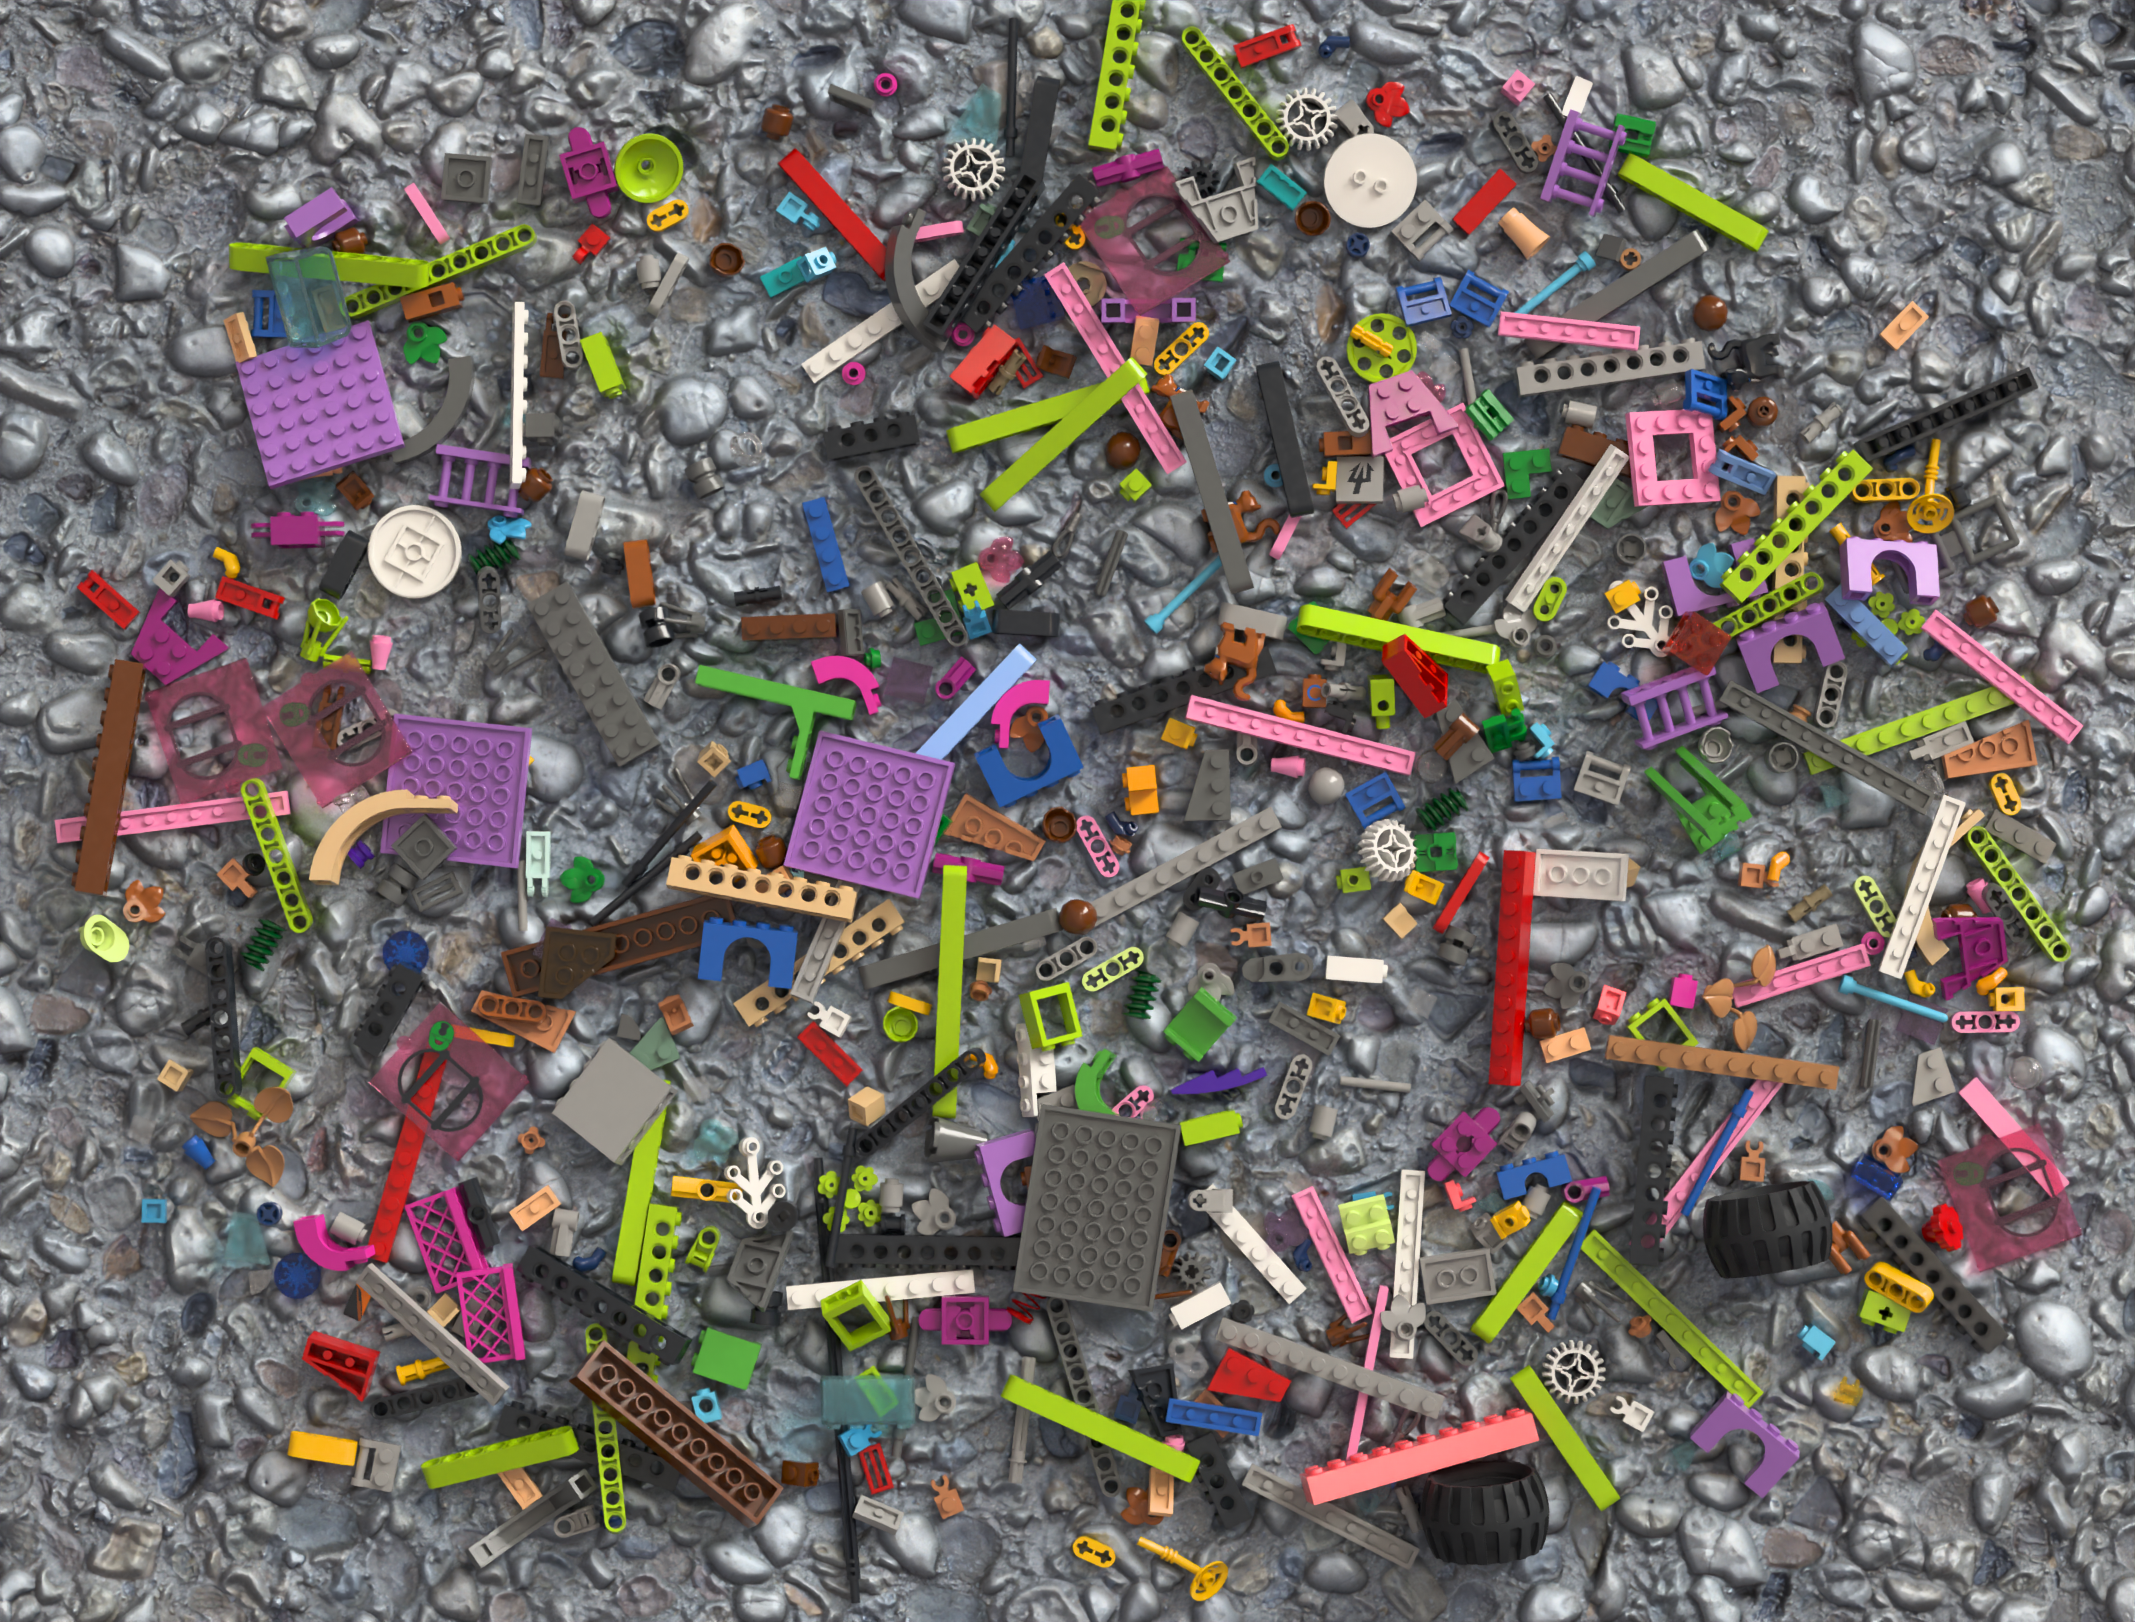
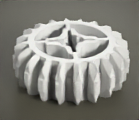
M1303 88L1302 95L1296 89L1293 92L1294 99L1291 95L1287 94L1285 98L1288 103L1280 102L1279 105L1284 110L1279 109L1276 111V114L1282 118H1277L1275 124L1283 125L1278 130L1281 133L1286 132L1283 135L1286 140L1289 137L1291 138L1289 142L1290 147L1297 142L1299 143L1297 150H1301L1303 144H1306L1307 151L1311 150V144H1314V147L1319 149V140L1326 145L1328 140L1325 135L1330 138L1334 136V133L1329 129H1337L1338 125L1331 122L1338 120L1337 115L1331 114L1336 111V106L1328 107L1332 99L1328 98L1323 101L1324 92H1321L1319 97L1315 96L1316 89L1314 88L1311 91V95L1307 94V88ZM1304 102L1314 103L1322 110H1310ZM1297 104L1299 116L1288 123V113ZM1303 112L1308 117H1312L1310 126L1302 122ZM1325 116L1326 125L1319 134H1316L1314 123ZM1292 129H1304L1310 137L1299 136Z
M975 138L971 140L972 145H968L967 140L964 139L962 140L964 147L961 148L959 144H954L956 153L948 150V155L952 159L944 158V163L950 166L942 167V172L950 174L944 176L943 179L947 182L952 180L947 186L949 190L957 187L954 191L955 196H958L962 191L963 200L967 199L968 194H971L973 202L976 201V194H980V199L985 200L984 192L992 196L993 191L991 187L997 190L1000 188L999 184L995 181L1002 182L1004 180V177L998 174L1005 172V167L998 166L1004 163L1003 158L995 159L1000 154V151L995 150L991 153L993 149L992 143L984 148V139H981L979 145H976ZM972 152L981 153L988 157L990 161H977L973 157ZM965 154L966 165L960 168L959 171L954 172L956 162ZM970 160H972L975 168H980V170H977L978 180H976L972 171H967V169L970 170ZM989 168H993L991 178L982 185L980 178L982 173L988 171ZM969 178L974 182L975 187H967L957 179Z
M1389 819L1376 821L1372 825L1367 826L1365 832L1360 835L1362 840L1358 845L1362 850H1359L1357 853L1363 856L1360 863H1365V871L1371 870V877H1378L1379 881L1386 880L1389 883L1399 881L1403 877L1408 876L1411 873V869L1416 866L1413 862L1418 858L1414 854L1418 848L1413 846L1416 839L1410 838L1411 831H1404L1405 825H1398L1397 820L1390 821Z
M1569 1340L1568 1348H1566L1564 1342H1560L1561 1351L1553 1347L1552 1351L1556 1355L1554 1357L1550 1354L1546 1355V1358L1551 1360L1550 1364L1543 1362L1542 1366L1549 1368V1371L1542 1372V1376L1550 1377V1379L1544 1381V1385L1549 1386L1553 1384L1548 1390L1551 1394L1558 1390L1556 1399L1560 1400L1564 1394L1565 1403H1569L1570 1398L1573 1397L1574 1403L1578 1404V1396H1581L1582 1400L1586 1402L1588 1401L1586 1393H1589L1592 1397L1596 1395L1591 1390L1593 1387L1601 1390L1602 1387L1596 1382L1597 1380L1605 1381V1378L1598 1375V1373L1605 1372L1606 1369L1598 1367L1599 1364L1604 1362L1602 1358L1594 1359L1599 1354L1597 1350L1589 1353L1592 1347L1590 1344H1587L1582 1349V1341H1578L1577 1347H1574L1573 1340ZM1574 1353L1569 1364H1557L1563 1356ZM1581 1354L1589 1359L1592 1365V1372L1581 1368ZM1576 1365V1369L1584 1375L1578 1374V1376L1575 1375L1571 1379V1374L1566 1370ZM1555 1371L1566 1375V1390L1557 1383ZM1590 1379L1585 1387L1573 1391L1578 1380Z

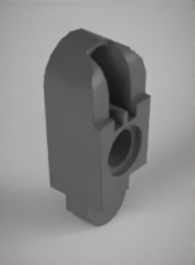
M1291 953L1251 958L1242 966V974L1251 982L1301 981L1307 979L1312 974L1314 965L1308 955L1304 953ZM1272 962H1279L1282 965V971L1279 975L1270 973L1269 966ZM1297 962H1301L1304 964V969L1302 971H1297L1295 969V964Z

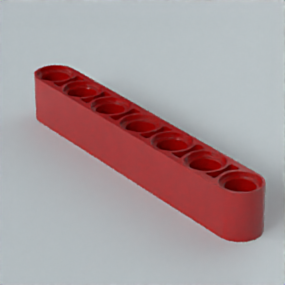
M794 148L778 162V165L871 269L885 282L886 247L806 158Z

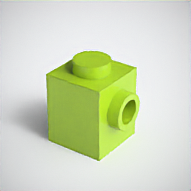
M1136 468L1119 483L1121 488L1119 493L1126 501L1132 500L1136 503L1152 488V484Z
M1366 867L1339 870L1340 875H1336L1337 889H1342V893L1371 890L1369 871H1365Z

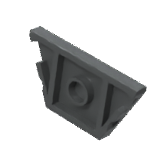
M793 1230L785 1231L786 1234L772 1236L770 1233L758 1238L742 1239L727 1277V1282L761 1312L766 1311L793 1240Z

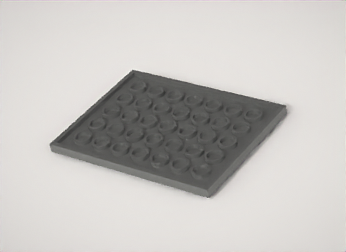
M1041 1104L1013 1291L1153 1312L1181 1125Z

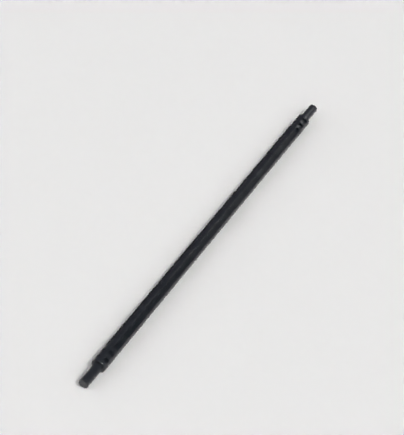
M813 1158L815 1171L813 1186L822 1283L835 1282L834 1268L825 1267L831 1231L827 1229L828 1224L823 1222V1215L829 1213V1198L825 1194H820L817 1190L820 1184L819 1177L824 1175L823 1158ZM825 1319L847 1580L850 1583L851 1603H860L859 1579H861L856 1519L852 1518L855 1507L851 1460L838 1438V1435L848 1430L841 1342L839 1336Z

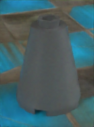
M932 1116L928 1122V1125H932L930 1132L926 1131L924 1155L928 1157L927 1163L975 1158L974 1151H977L976 1144L989 1141L990 1139H987V1135L937 1116Z

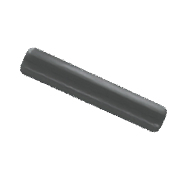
M1117 530L1094 590L1096 595L1105 597L1128 537V533L1125 531Z
M1876 1019L1868 1020L1860 1086L1864 1088H1872L1874 1083L1882 1024L1880 1020Z

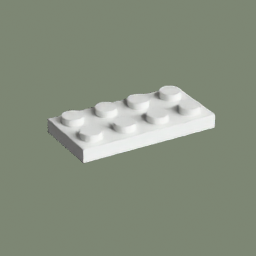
M1536 849L1533 895L1625 901L1629 855Z

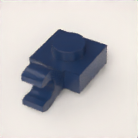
M1133 1381L1128 1396L1120 1395L1113 1417L1136 1424L1143 1403L1137 1399L1138 1391Z

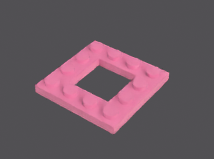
M1464 403L1447 410L1457 422V429L1437 435L1432 420L1429 419L1390 438L1393 451L1384 454L1401 489L1419 485L1421 489L1425 488L1428 502H1425V507L1412 511L1420 528L1505 486L1477 429L1473 427V421L1464 412L1466 410ZM1453 435L1472 476L1435 495H1431L1412 454Z
M1686 410L1630 412L1625 414L1634 507L1721 501L1719 478L1708 471L1710 465L1715 463L1717 459L1711 415ZM1689 434L1693 479L1657 481L1653 436Z

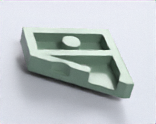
M1616 478L1589 518L1604 528L1609 529L1648 506L1634 507L1633 489Z
M664 1016L658 1019L630 1052L633 1057L650 1070L681 1058Z

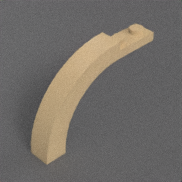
M407 789L383 792L357 803L342 814L324 835L314 855L309 880L316 885H339L342 866L349 850L356 840L376 823L400 814H457L458 804L449 796L441 795L437 796V799H428L427 796L423 795L414 796Z
M1968 809L1961 816L1960 819L1962 821L1957 826L1950 847L1985 816L1980 809H1974L1973 811ZM1923 847L1915 857L1908 873L1904 898ZM1928 905L1914 946L1928 966H1933L1950 949L1942 940L1938 941L1934 937L1933 923Z

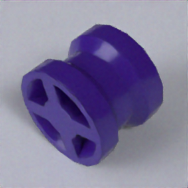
M361 839L348 852V856L360 869L364 867L367 860H372L375 857L371 849Z

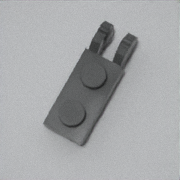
M181 935L179 938L181 943L194 948L190 956L179 948L173 947L171 952L185 960L188 965L207 975L205 946ZM233 963L235 974L239 966ZM222 965L216 970L218 977L224 974V967Z

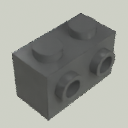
M526 413V438L528 440L539 443L540 446H553V442H559V436H563V422H560V419L554 413Z

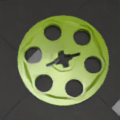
M1379 313L1370 315L1356 324L1364 328L1365 332L1369 331L1381 338L1382 342L1393 345V350L1389 355L1391 359L1366 345L1361 348L1356 347L1353 344V337L1349 335L1347 358L1350 366L1358 376L1368 382L1376 383L1388 379L1382 377L1379 373L1380 368L1384 365L1392 368L1393 374L1391 377L1408 372L1411 369L1416 358L1417 344L1413 331L1410 327L1405 326V322L1394 315ZM1372 321H1382L1384 329L1381 332H1374L1371 329ZM1397 327L1403 328L1406 332V336L1402 340H1397L1393 337L1392 332ZM1401 350H1406L1410 354V360L1406 363H1402L1397 359V353ZM1359 359H1369L1371 362L1370 368L1368 370L1359 369L1357 364Z

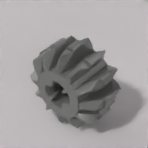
M1187 1251V1260H1184L1179 1255L1177 1258L1182 1264L1173 1263L1172 1267L1180 1269V1271L1173 1272L1172 1277L1181 1276L1176 1281V1284L1180 1285L1185 1281L1184 1290H1188L1190 1283L1192 1284L1193 1291H1197V1282L1202 1287L1206 1286L1205 1282L1201 1279L1202 1277L1205 1279L1211 1278L1209 1274L1203 1273V1271L1211 1270V1266L1206 1265L1202 1267L1207 1258L1203 1257L1200 1261H1197L1199 1252H1196L1194 1259H1191V1254ZM1189 1265H1194V1268H1198V1272H1195L1194 1277H1189V1274H1185Z

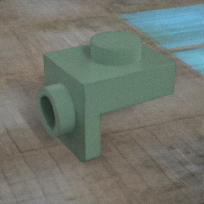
M981 203L966 230L979 237L997 208L990 203H987L986 206Z

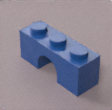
M1609 661L1607 664L1605 662L1600 664L1586 687L1602 698L1607 699L1614 689L1621 688L1627 691L1640 686L1638 685L1640 681L1630 674L1626 677L1619 672L1620 667ZM1654 698L1645 700L1644 706L1648 720H1650L1658 708L1657 700ZM1629 705L1625 713L1639 721L1635 707Z
M1553 1151L1544 1154V1159L1536 1160V1157L1522 1160L1523 1164L1515 1167L1513 1163L1499 1166L1500 1171H1496L1495 1174L1502 1199L1507 1200L1527 1194L1525 1180L1528 1175L1534 1172H1539L1545 1177L1547 1187L1549 1188L1572 1182L1565 1154Z

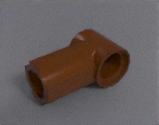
M1462 713L1450 725L1449 730L1434 744L1433 748L1447 761L1480 728Z
M1174 1230L1165 1231L1164 1237L1172 1234L1176 1237L1177 1243L1174 1247L1170 1248L1165 1246L1163 1242L1159 1269L1168 1264H1171L1172 1268L1181 1243L1180 1235ZM1171 1268L1162 1273L1161 1275L1169 1277Z

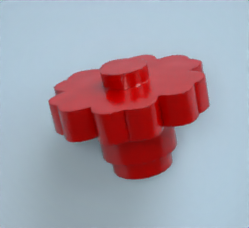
M1946 1203L1937 1205L1933 1208L1931 1220L1922 1225L1923 1237L1927 1242L1938 1243L1941 1249H1946L1947 1252L1958 1250V1248H1961V1240H1963V1227L1959 1222L1958 1213L1952 1206L1948 1207Z

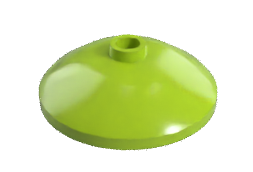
M651 133L635 136L622 146L616 156L614 164L615 179L620 189L631 199L642 203L658 202L672 194L679 185L683 175L682 156L678 148L664 136ZM648 161V166L642 168V163Z

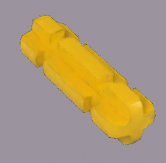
M1354 325L1350 332L1351 337L1356 340L1360 339L1361 343L1375 351L1379 350L1380 354L1388 357L1393 350V345L1382 342L1381 338L1369 331L1365 332L1364 328L1359 325Z

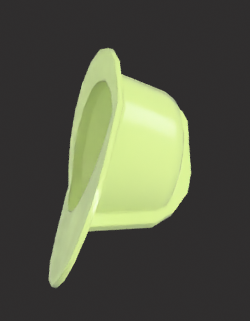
M94 915L87 920L84 926L78 929L81 944L84 948L96 953L109 962H119L128 954L129 940L125 932L106 917Z

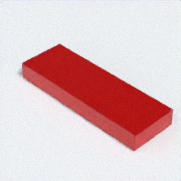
M1499 169L1455 215L1452 221L1469 236L1517 184L1505 172Z
M814 1021L797 1037L846 1087L863 1071Z

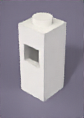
M1326 956L1325 979L1382 983V979H1387L1388 966L1383 965L1384 960Z
M1219 1281L1171 1306L1172 1313L1168 1315L1173 1325H1179L1182 1330L1231 1304Z

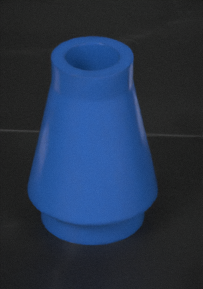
M196 1134L182 1145V1148L185 1150L184 1153L205 1170L216 1161L202 1137L199 1138Z

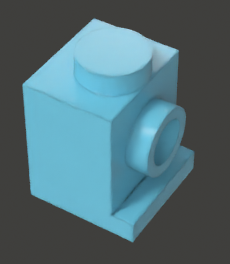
M824 247L805 254L796 263L805 281L808 283L830 274L836 268V257L833 252H828L827 248Z
M1217 346L1204 366L1208 368L1207 372L1222 382L1236 364V359Z
M1811 1323L1808 1326L1804 1325L1797 1333V1337L1803 1341L1801 1346L1811 1354L1816 1351L1815 1357L1821 1361L1836 1343Z

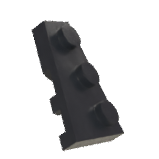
M1167 1363L1128 1370L1157 1437L1181 1434V1424L1166 1422L1169 1398L1178 1399L1174 1364Z

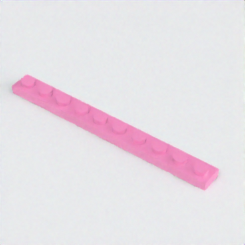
M1063 262L1044 275L1108 378L1125 361ZM1138 383L1121 400L1163 469L1169 474L1187 463Z
M1194 695L1189 697L1185 715L1187 720L1406 776L1411 775L1416 753Z
M288 791L268 793L276 816L290 815ZM243 797L123 811L120 816L117 836L250 820V816ZM258 805L256 807V814L259 817H265L267 813L265 807ZM83 816L55 820L57 843L81 841L79 839L81 826H86L87 818Z
M1756 1079L1748 1090L1754 1092L1746 1107L1747 1112L1744 1118H1740L1709 1179L1784 1083ZM1731 1112L1664 1197V1201H1668L1667 1215H1662V1224H1666L1665 1236L1682 1215L1680 1211L1732 1115ZM1652 1212L1645 1223L1648 1225L1654 1224L1657 1221L1656 1214ZM1646 1235L1642 1238L1641 1244L1644 1248H1651L1655 1244V1239L1650 1235Z

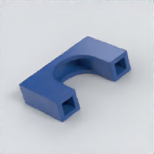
M1059 714L1037 724L1048 746L1049 758L1044 769L1034 776L1020 777L1011 773L1005 766L995 744L974 753L999 808L1003 806L1004 808L1011 807L1017 803V799L1024 796L1026 798L1032 797L1038 793V789L1045 786L1047 788L1053 787L1059 783V779L1066 776L1068 778L1074 777L1080 773V769L1084 768Z
M709 917V920H704L698 979L721 981L726 949L735 940L750 937L762 942L770 953L771 964L768 986L792 989L798 930H793L794 926L780 925L779 928L770 927V923L765 922L747 925L745 920L735 919L732 923L723 922V918Z

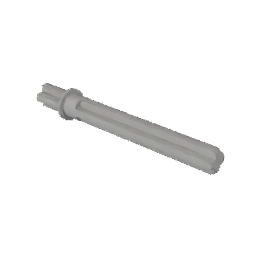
M1022 1358L1020 1378L1032 1384L1034 1383L1036 1358ZM1017 1405L1011 1458H1008V1461H1011L1008 1482L1022 1484L1024 1463H1027L1025 1453L1030 1410L1020 1405Z

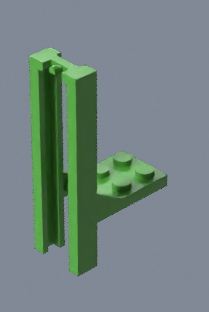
M699 665L695 681L698 686L792 707L799 728V736L794 735L791 749L795 750L793 759L789 758L786 772L790 773L789 777L791 779L800 781L816 713L853 721L857 705L855 700Z
M1680 746L1675 750L1676 754L1682 759L1679 764L1697 780L1705 794L1691 804L1652 766L1645 770L1644 773L1651 785L1666 798L1696 850L1702 854L1737 830L1739 827L1736 822L1740 820L1744 823L1752 815L1746 804L1684 746Z

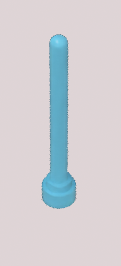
M1586 251L1582 252L1577 256L1578 259L1575 261L1576 264L1514 313L1528 314L1581 271L1585 272L1586 270L1590 271L1595 267L1594 260Z
M1218 556L1158 614L1149 615L1144 620V623L1151 631L1158 634L1163 629L1164 620L1222 566L1220 557Z
M1844 974L1839 983L1838 992L1848 995V993L1853 994L1854 992L1942 1023L1948 1020V1016L1945 1013L1857 984V981L1853 980L1851 976Z

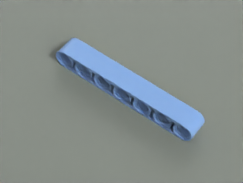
M1019 644L926 741L916 754L943 760L1037 659L1025 647Z

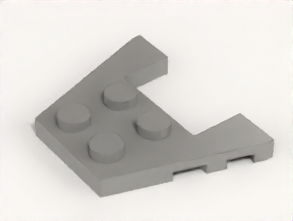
M1255 157L1234 163L1233 167L1240 187L1201 199L1194 176L1172 183L1175 191L1214 244L1258 229L1257 200L1255 199L1256 177H1254Z

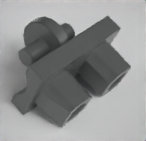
M1528 1080L1513 1097V1100L1519 1107H1522L1527 1102L1532 1105L1534 1109L1529 1113L1535 1116L1536 1124L1541 1121L1545 1123L1554 1115L1550 1109V1106L1555 1103L1550 1097L1555 1092L1553 1088L1546 1091L1541 1084L1535 1088L1531 1081Z

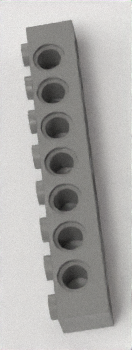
M1695 338L1681 340V344L1672 345L1671 341L1658 343V347L1649 348V345L1638 346V351L1626 352V350L1614 349L1612 354L1603 355V352L1599 351L1589 353V357L1580 358V355L1567 356L1565 361L1557 362L1556 358L1545 359L1543 364L1534 365L1533 361L1520 363V367L1515 369L1518 398L1681 375L1690 369L1702 372L1706 368L1702 341L1695 342ZM1681 352L1684 355V362H1675L1673 353ZM1651 355H1658L1661 358L1660 366H1653L1650 363ZM1627 359H1636L1638 368L1635 370L1630 369L1627 366ZM1607 361L1612 362L1615 365V372H1606L1604 370V363ZM1582 365H1589L1592 368L1591 376H1584L1581 373L1580 368ZM1558 369H1567L1569 378L1565 380L1559 378L1557 374ZM1535 372H1543L1546 375V381L1544 383L1537 382L1534 378Z

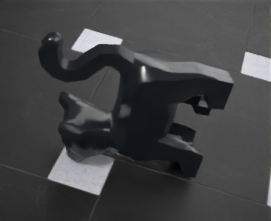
M1779 333L1765 334L1752 339H1733L1727 341L1721 351H1717L1712 342L1707 347L1710 357L1720 361L1729 357L1733 349H1738L1743 369L1731 368L1721 373V376L1726 378L1727 384L1731 386L1733 391H1740L1747 382H1759L1770 376H1773L1775 379H1783L1785 377L1783 366L1767 365L1765 354H1769L1771 357L1779 356L1777 345H1780Z

